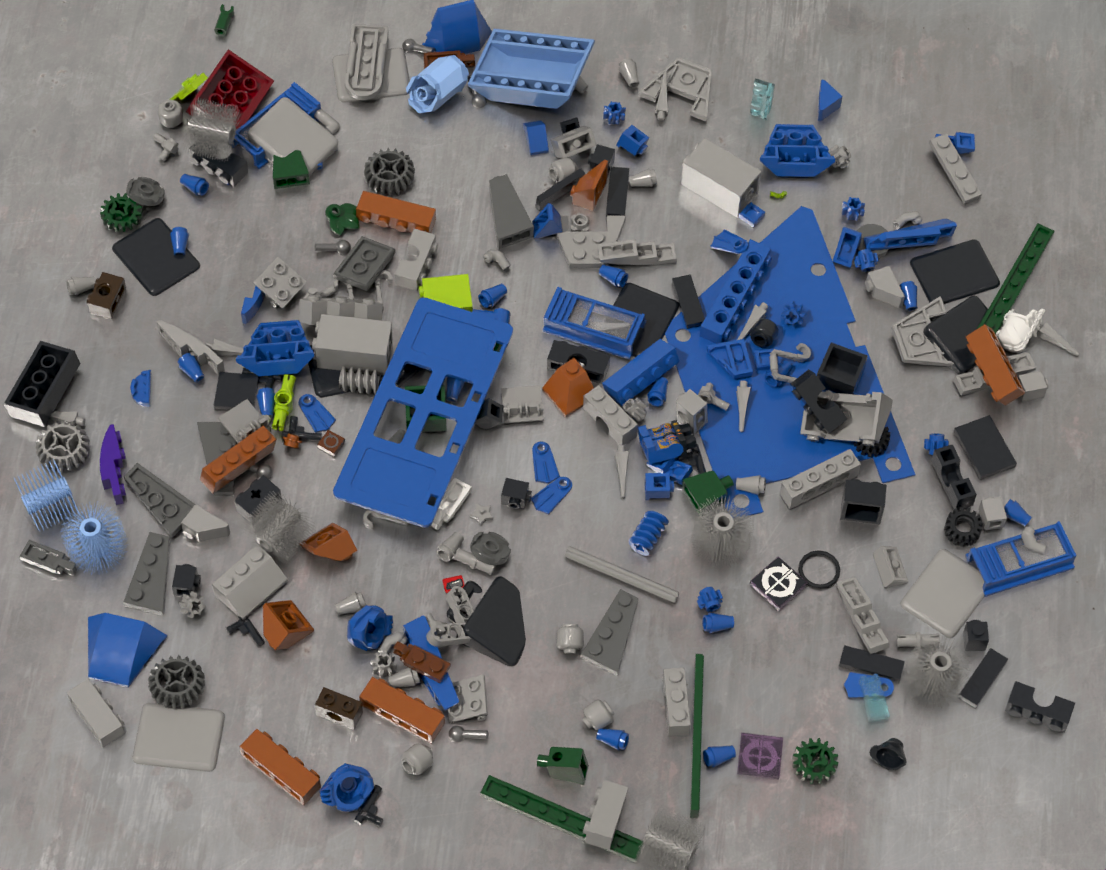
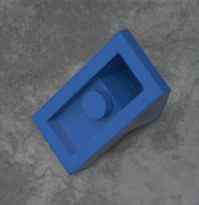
M843 227L832 262L851 268L857 248L861 244L862 233Z

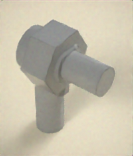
M158 133L153 135V139L161 143V146L164 148L159 155L161 160L165 162L170 153L176 154L179 149L177 147L179 144L171 138L167 140Z
M333 285L321 292L311 287L304 298H308V295H319L320 298H326L334 294L336 290Z
M707 383L706 386L701 387L698 396L707 404L712 403L724 410L728 409L729 403L715 396L716 393L713 390L712 383Z

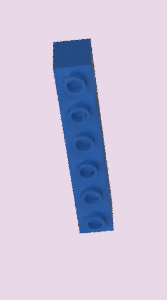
M749 240L748 248L741 254L700 328V337L716 344L722 343L724 339L727 340L729 338L732 324L736 325L738 322L740 310L745 309L748 296H752L755 291L756 281L762 279L764 267H768L772 260L770 247L754 240Z

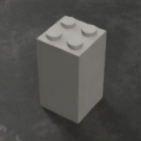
M706 138L701 143H697L689 156L687 155L682 161L681 185L736 218L739 217V213L758 194L761 171Z
M321 314L320 321L316 322L315 333H317V338H313L312 350H314L313 360L317 361V368L341 370L345 366L346 371L353 367L354 372L361 368L362 373H365L366 369H368L369 374H372L374 370H376L378 375L385 374L390 362L393 345L392 322Z

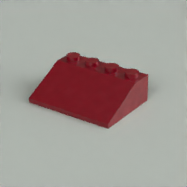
M228 49L191 102V107H188L186 113L189 112V115H191L192 111L193 116V111L197 112L196 107L199 110L198 106L200 107L201 105L203 107L206 104L209 106V103L211 106L213 104L218 105V107H211V110L231 107L233 110H226V113H236L237 119L235 120L237 123L235 127L238 130L239 127L249 120L274 80Z

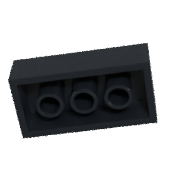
M43 341L38 343L4 402L10 417L43 427L46 426L81 364L75 350Z

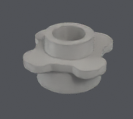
M578 213L571 217L573 222L570 229L572 231L587 232L589 230V216Z

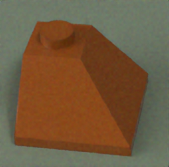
M607 160L602 161L581 177L577 185H573L570 193L573 205L594 211L607 184Z
M575 358L560 366L542 387L545 394L565 417L583 407L584 395L594 389L587 372Z
M335 523L329 524L299 543L302 548L314 555L338 561L348 560L353 556V553L358 551L348 531Z
M292 600L269 602L263 605V635L268 640L269 645L275 650L288 649L313 633L314 628Z

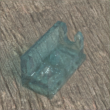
M755 78L751 105L759 107L760 110L750 109L752 115L767 120L772 108L775 84Z
M878 674L868 678L866 675L860 676L859 685L869 722L889 718L890 715Z

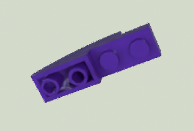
M111 424L105 433L101 446L100 474L104 490L112 488L115 504L120 505L124 504L122 496L126 495L124 484H119L118 479L122 478L120 468H124L122 460H125L126 456L124 448H119L118 444L122 442L120 431H115L114 424Z

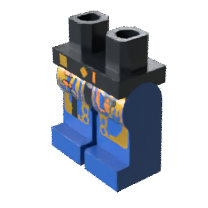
M673 420L671 424L664 423L656 428L647 429L646 425L638 427L639 443L649 464L673 459L680 455L685 457L687 456V450L697 448L696 438L691 433L689 423L679 425L677 420Z

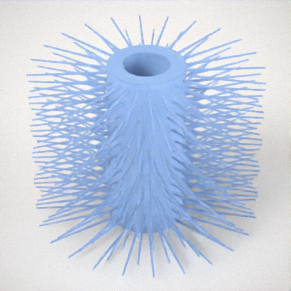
M55 461L54 464L61 478H58L50 463L57 480H54L46 464L53 482H50L42 466L49 484L46 483L40 472L45 484L43 486L35 471L41 485L40 488L33 475L32 478L37 486L36 490L29 479L33 491L30 490L24 476L23 479L29 493L26 492L22 482L21 485L26 493L25 495L22 494L18 486L22 495L21 499L36 526L37 523L32 513H35L39 520L37 511H39L46 525L40 511L41 509H43L49 521L44 510L45 507L53 519L48 506H51L59 522L52 504H55L62 518L56 502L59 503L66 516L60 500H62L67 511H69L64 501L65 498L74 512L68 499L69 496L76 510H78L72 498V492Z
M91 505L90 514L88 512L89 518L87 517L86 519L82 513V517L78 519L79 521L71 519L70 521L76 524L70 525L71 523H69L67 526H75V528L67 530V532L72 531L69 535L61 536L65 538L74 534L78 535L76 537L72 536L71 539L67 540V543L66 539H63L67 545L65 548H68L70 555L74 554L78 558L81 557L80 560L76 561L77 563L85 559V562L90 559L94 567V564L96 566L95 560L97 558L98 571V565L101 564L100 558L102 559L103 557L108 565V560L105 556L108 555L112 558L111 554L113 556L117 551L118 553L120 552V549H116L123 545L114 546L113 544L115 543L116 545L117 542L120 543L124 539L116 542L113 541L116 538H121L124 531L120 521L119 528L116 517L103 523L106 518L111 516V513L104 517V513L99 518L96 515L95 509V513L93 510L92 518ZM115 526L110 530H106L108 527ZM73 539H75L72 543L69 544V547H68V541L70 542V541H72ZM85 550L83 553L79 555L77 554L78 552Z

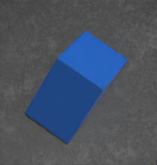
M821 80L818 121H822L838 110L842 103L843 96L825 80Z
M541 120L523 123L530 155L548 153L549 148L545 124Z
M548 203L532 221L534 238L536 239L563 232L561 215L552 204Z

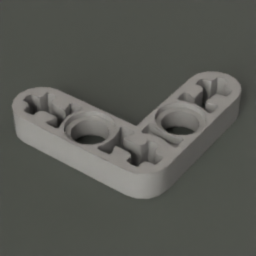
M460 586L452 587L446 595L449 607L453 610L456 623L435 625L426 635L428 642L435 647L465 644L471 639L469 636H465L463 626L469 618L463 617L460 614V610L466 612L468 617L471 616L474 610L466 591ZM450 630L455 631L458 634V638L453 637Z

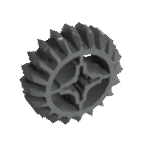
M389 148L386 151L380 149L379 154L374 152L373 157H369L368 162H365V181L369 184L370 189L374 188L376 193L381 191L382 195L389 193L391 196L393 192H396L399 195L400 190L405 192L406 187H410L411 182L414 180V163L410 160L409 155H404L403 151L398 153L396 148L394 151H390ZM404 170L403 174L399 176L400 171Z
M170 655L168 661L162 658L161 664L156 663L155 669H151L148 678L149 691L152 698L157 699L158 704L164 703L165 708L172 705V708L175 710L177 705H180L183 709L186 703L191 706L192 700L198 701L199 695L203 693L205 675L202 672L201 666L196 665L195 660L189 662L188 656L181 659V656L178 655L177 659H173ZM189 676H191V678L193 679L191 685H188L187 678ZM162 679L166 680L164 688L160 685Z

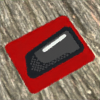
M462 575L442 580L445 593H448L454 586L464 587Z

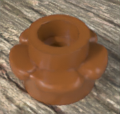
M288 433L287 437H283V445L293 448H299L302 441L299 440L300 436Z

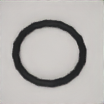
M820 550L811 551L804 555L799 562L798 568L800 577L806 584L820 589L833 585L838 580L841 570L839 562L833 555ZM812 555H824L834 562L836 575L833 580L825 584H815L805 577L803 563Z

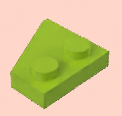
M204 72L199 75L195 73L190 78L188 77L181 83L183 87L169 100L178 102L184 99L207 80L208 77Z

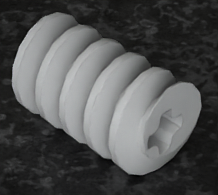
M343 366L339 377V389L342 386L343 391L346 392L350 386L351 392L354 393L358 387L359 393H363L364 389H366L367 394H370L372 390L376 394L380 386L381 374L377 376V372L374 370L372 375H370L368 369L362 374L361 368H358L357 372L354 373L353 367H350L349 372H346L345 366Z

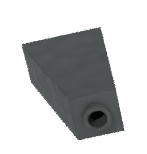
M508 175L496 176L489 180V192L498 249L534 237V226Z

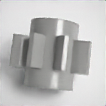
M835 145L830 149V155L835 158V163L832 164L833 167L837 168L840 166L843 169L849 165L851 153L845 146L839 148L838 145Z
M636 397L635 400H627L623 405V410L634 421L640 422L647 414L645 410L647 405Z
M191 591L190 595L183 594L182 600L178 602L182 607L180 612L187 614V617L193 618L194 614L201 616V611L206 607L202 602L204 597L197 596V593Z
M386 651L381 654L376 653V660H371V666L374 667L373 674L378 673L382 679L387 675L392 676V669H397V663L394 662L395 656H389Z

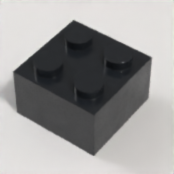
M831 342L818 370L817 377L826 390L839 394L854 395L864 372L868 355Z
M858 479L846 480L842 496L840 520L880 525L885 508L887 485L880 482H862Z

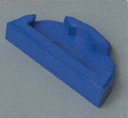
M151 370L142 371L140 375L132 380L130 386L132 398L136 403L145 407H150Z

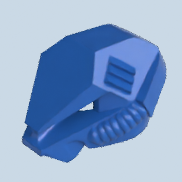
M366 605L348 620L347 640L353 646L365 651L378 648L384 636L391 634L393 616L386 615L384 610L376 605Z
M344 763L330 774L321 788V801L329 806H336L339 811H356L371 794L374 788L373 778L366 769Z

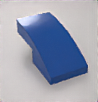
M956 132L954 136L948 135L958 154L975 151L974 134Z
M256 285L253 298H244L241 311L243 324H247L255 316L264 300L265 293Z
M674 458L653 464L646 463L649 468L657 473H670V480L683 485V479L688 478L693 472L691 465L677 461Z

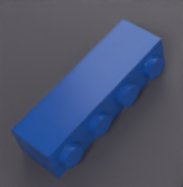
M659 339L602 383L604 391L622 407L627 400L635 397L680 362L675 347Z

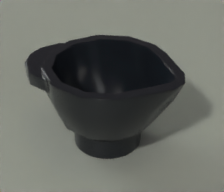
M890 738L880 745H874L869 751L872 759L887 770L900 769L907 763L903 743L896 738Z

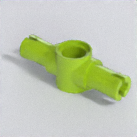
M288 374L284 375L282 387L274 396L275 416L271 426L273 430L277 431L279 427V431H283L286 417L293 410L292 400L294 393L292 391L296 381V377L290 375V379H288Z

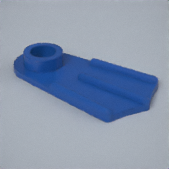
M725 229L719 235L714 236V240L710 245L713 249L735 254L743 253L749 246L747 240Z
M305 394L299 398V406L314 432L329 430L336 421L331 413L311 394ZM307 399L311 400L310 403H305L304 401Z
M543 441L535 443L532 448L535 481L549 484L560 477L549 444ZM539 447H544L545 450L540 451V450H538V448H539Z
M559 477L532 496L531 501L535 509L550 514L570 492L572 481L567 477ZM565 482L567 485L561 486L560 483Z
M853 672L849 673L844 683L848 698L887 697L894 690L892 681L887 678ZM886 685L888 690L882 691L880 687Z

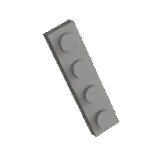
M947 133L930 139L929 145L963 203L966 204L981 198V191Z

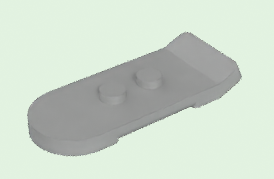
M352 25L345 74V89L351 97L357 100L372 99L382 89L388 26Z

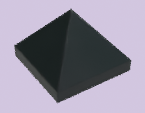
M578 117L560 122L562 134L580 127Z

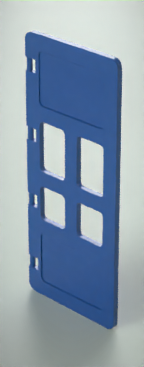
M420 298L413 309L334 486V497L338 500L423 528L431 526L502 361L504 352L513 335V327L508 323L429 298ZM496 343L502 345L500 352L493 351ZM405 364H412L432 371L422 394L396 387ZM446 377L456 378L473 385L463 407L437 400ZM475 393L481 395L478 403L472 401ZM389 401L416 409L403 440L399 444L374 436ZM431 414L457 422L446 450L441 457L415 449L427 419ZM453 444L459 446L456 454L450 452ZM431 496L437 498L434 506L428 505Z

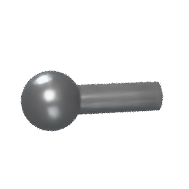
M406 39L402 44L403 50L408 53L414 51L421 53L435 52V48L417 44L413 39Z
M469 75V76L467 77L468 82H469V80H470V78H471L472 75ZM471 89L473 94L472 105L476 108L484 107L486 105V98Z
M340 240L337 244L315 243L314 250L337 251L339 254L345 255L350 252L351 245L346 240Z
M254 464L247 469L257 473L259 478L264 475L269 479L273 474L272 468L267 464L260 466Z
M453 726L449 730V738L453 742H461L464 738L488 739L489 736L488 730H464L461 726Z

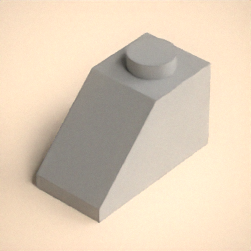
M890 266L868 272L865 286L867 291L871 292L873 298L898 308L903 307L905 296Z
M196 504L181 522L184 535L190 539L194 538L199 542L226 537L230 534L228 523Z

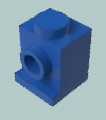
M631 125L621 134L616 146L618 148L622 146L634 156L638 153L642 155L648 148L646 144L649 137Z
M645 473V500L650 498H670V492H674V481L670 480V473Z

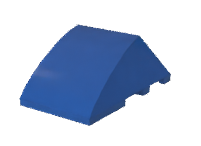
M474 0L464 1L437 8L431 22V30L427 32V39L422 45L435 48V52L460 51V53L468 54L480 51L491 35L492 30L485 18H483Z
M776 124L770 135L769 142L765 146L764 153L760 157V162L776 176L815 177L835 163V158L828 152L829 148L822 143V138L814 125Z
M299 320L266 322L258 325L251 336L250 343L243 347L241 356L238 355L236 357V362L257 376L296 374L314 357V352L311 350Z
M101 613L88 617V678L129 687L144 668V664L156 653V649L161 642L166 640L167 635L144 621L123 616Z

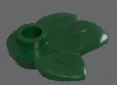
M344 203L340 206L337 204L329 205L325 210V215L330 221V229L339 236L343 233L344 228L351 230L359 229V220L355 216L357 206L350 203Z

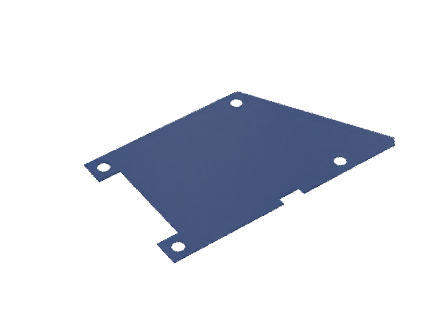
M801 206L760 242L771 248L770 256H772V260L768 267H764L762 279L756 281L755 291L752 296H748L745 309L740 310L738 322L736 325L732 324L729 338L723 340V342H729L738 339L755 304L758 307L762 302L768 305L765 319L773 321L778 327V335L772 345L769 347L756 346L750 338V333L744 338L753 369V376L733 379L707 352V345L716 343L700 337L701 326L686 329L681 312L671 321L665 333L668 344L676 349L680 361L676 364V368L685 393L691 389L698 395L702 386L712 383L713 390L716 393L715 396L729 403L727 410L712 403L707 404L708 423L699 430V434L712 471H715L719 479L729 475L734 483V486L726 489L727 501L724 503L725 508H727L728 500V510L732 506L736 509L738 508L733 505L734 501H732L737 495L743 494L749 498L748 506L738 511H743L742 516L745 513L751 516L752 514L755 515L764 511L757 494L736 490L737 478L761 475V477H766V484L792 478L849 449L852 450L858 461L873 458L882 483L916 475L891 411L885 427L888 426V432H890L889 445L884 454H878V457H874V454H872L870 458L867 453L864 456L861 455L862 450L857 452V446L854 447V442L826 439H819L818 442L808 441L807 437L800 434L804 413L803 406L805 404L802 400L798 401L793 395V387L790 383L784 381L781 385L772 387L767 384L764 378L767 370H756L755 350L776 349L803 355L796 348L798 344L803 343L811 351V356L806 361L798 362L793 359L777 356L778 364L783 360H787L791 364L792 369L786 376L798 378L808 369L817 376L825 354L832 342L868 355L864 372L854 395H872V392L884 394L866 346L856 347L847 323L856 322L814 212L812 209ZM814 264H821L826 268V272L821 276H816L811 272V267ZM735 265L698 297L704 318H706ZM793 301H795L796 305H803L802 310L806 312L805 317H801L804 320L803 323L799 324L797 322L794 327H792V324H785L786 320L781 316L785 311L784 306L787 304L791 307ZM680 329H685L690 332L691 337L688 341L681 342L677 340L676 332ZM740 381H747L748 387H751L746 408L744 431L740 432L736 391L737 386L740 387ZM889 458H897L901 462V468L897 471H891L886 467L885 463Z

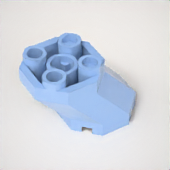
M455 55L437 58L421 73L411 78L406 87V91L410 95L408 99L409 105L418 113L436 111L464 88L469 75L465 64Z

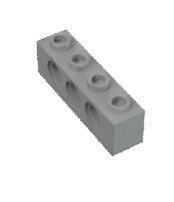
M849 449L781 483L780 495L789 509H792L845 483L846 480L857 477L861 464L852 450Z

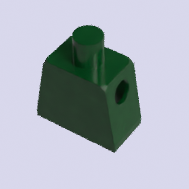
M295 150L286 157L273 156L274 189L310 184L309 172L300 150ZM306 176V179L303 181L296 179L297 177Z
M708 471L683 479V490L695 510L698 511L697 513L700 514L699 516L703 514L702 512L706 509V506L709 509H716L717 505L721 506V498L724 504L727 501L726 489L734 486L729 475L719 479L715 471Z
M551 747L549 755L539 754L537 758V767L547 768L551 778L582 785L585 784L589 765L582 748Z

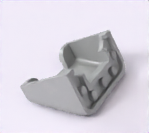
M831 391L821 392L817 397L818 405H824L829 400H832L847 417L845 422L830 433L824 430L820 431L814 424L816 419L813 415L809 416L804 410L800 434L807 437L808 441L818 442L819 439L863 442L862 444L865 446H874L875 443L880 441L893 400L881 392H872V395L832 393Z

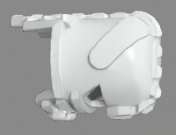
M1014 309L1009 310L1004 316L1003 327L996 333L1002 348L1017 354L1023 352L1029 339L1032 336L1037 337V331L1040 329L1039 326L1045 309H1040L1039 312L1033 309L1027 316L1015 313Z

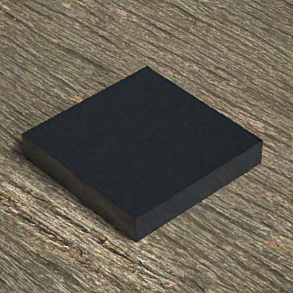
M219 372L213 405L214 409L230 410L246 399L255 406L259 376Z

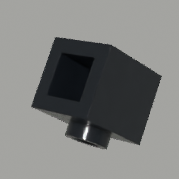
M597 144L594 153H591L588 158L590 171L602 161L607 160L609 175L615 160V149Z
M490 398L484 400L475 425L487 430L501 424L504 406Z
M506 478L501 493V504L512 509H525L526 502L530 503L532 491L529 490V482Z
M190 564L176 565L172 583L174 596L183 597V594L190 595L191 591L196 592V587H200L201 575H198L197 567Z
M980 620L966 622L963 631L965 651L986 650L989 642L987 622H981Z

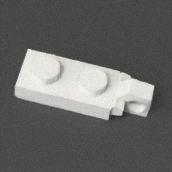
M456 478L452 480L440 503L438 512L431 525L432 528L439 530L443 522L448 523L472 491V486Z

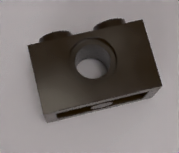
M102 272L100 278H97L92 294H89L87 298V305L91 314L108 319L113 318L126 290L123 277Z
M323 687L315 703L316 715L355 730L363 713L361 701Z

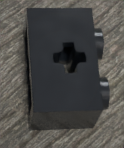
M263 475L259 479L254 480L245 492H241L234 501L236 511L246 520L252 521L254 518L251 515L256 517L254 514L258 515L256 513H259L258 510L260 509L258 507L262 508L260 506L262 505L264 508L267 505L265 502L268 503L267 500L271 498L269 495L273 499L275 497L277 500L279 498L282 499L280 497L281 490Z

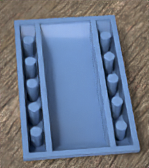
M493 29L468 82V86L490 101L558 109L570 99L595 40Z

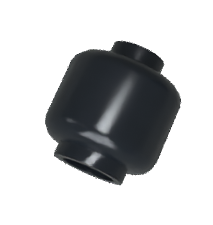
M760 319L752 328L750 338L758 347H769L778 335V327L769 319Z

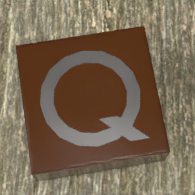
M327 430L317 446L319 449L335 457L345 443V438Z

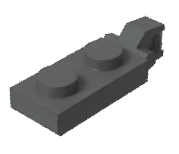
M31 540L27 542L19 556L20 560L56 574L64 572L74 576L77 571L76 564L70 562L69 557L65 553Z

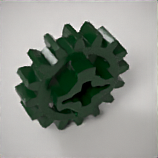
M117 193L116 198L111 195L110 201L104 200L105 206L100 207L103 224L108 225L109 230L114 227L115 232H118L119 229L125 232L127 227L132 230V225H138V219H142L140 204L128 198L127 193L123 197H120V194Z
M809 738L808 744L802 741L801 747L797 746L795 748V754L792 757V760H794L792 767L798 768L796 775L802 774L803 781L809 778L810 784H813L814 780L821 784L822 778L829 781L830 775H835V768L838 767L839 763L836 761L838 754H833L835 748H828V741L822 744L820 738L817 739V742H813L812 738Z

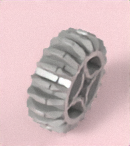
M63 420L62 424L58 425L55 421V426L51 427L48 425V430H42V436H37L38 442L35 444L36 454L45 467L47 464L48 468H50L51 463L56 471L55 461L60 472L63 473L66 468L71 472V467L78 468V463H84V457H88L90 440L84 429L81 430L79 424L74 426V423L71 421L67 425Z

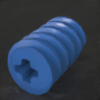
M645 512L644 518L641 519L640 524L637 525L636 530L628 541L630 547L638 554L648 556V550H653V544L658 542L657 538L661 537V532L665 530L664 525H668L669 520L658 512Z

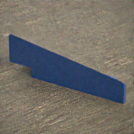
M945 218L864 237L863 240L866 249L871 250L935 245L941 237H952L957 224Z
M421 616L403 625L404 635L407 636L410 644L442 659L438 647L431 645L427 640L426 635L430 631V627L425 616ZM448 672L441 683L419 673L438 706L441 705L444 711L459 703Z

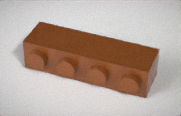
M367 191L362 192L356 207L358 220L364 223L377 224L381 227L397 229L400 232L412 233L414 229L431 233L436 222V209Z
M984 324L967 335V347L975 355V363L978 368L984 372L983 379L988 386H991L993 390L991 395L994 400L1006 406L1025 394L994 330Z
M263 425L202 468L200 481L214 494L273 452L277 439Z
M372 677L359 696V701L362 702L363 707L431 744L445 724V715H443L442 711L435 707L430 708L426 706L419 698H411L402 689H395L380 678Z
M256 728L239 746L241 755L301 804L305 805L321 788L320 776L311 769L309 771L305 768L304 763L298 757L293 758L290 756L288 750L283 745L274 743L272 737L264 731L262 733Z

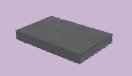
M361 236L333 273V278L368 291L395 255V248Z

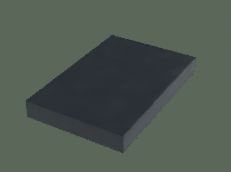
M990 415L954 428V433L980 480L1016 467L1017 462Z

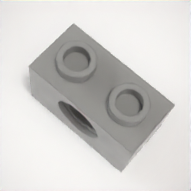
M581 126L550 139L555 156L561 159L597 146L591 128Z
M691 389L678 396L676 400L677 421L680 424L689 423L691 433L695 434L708 423L707 403Z

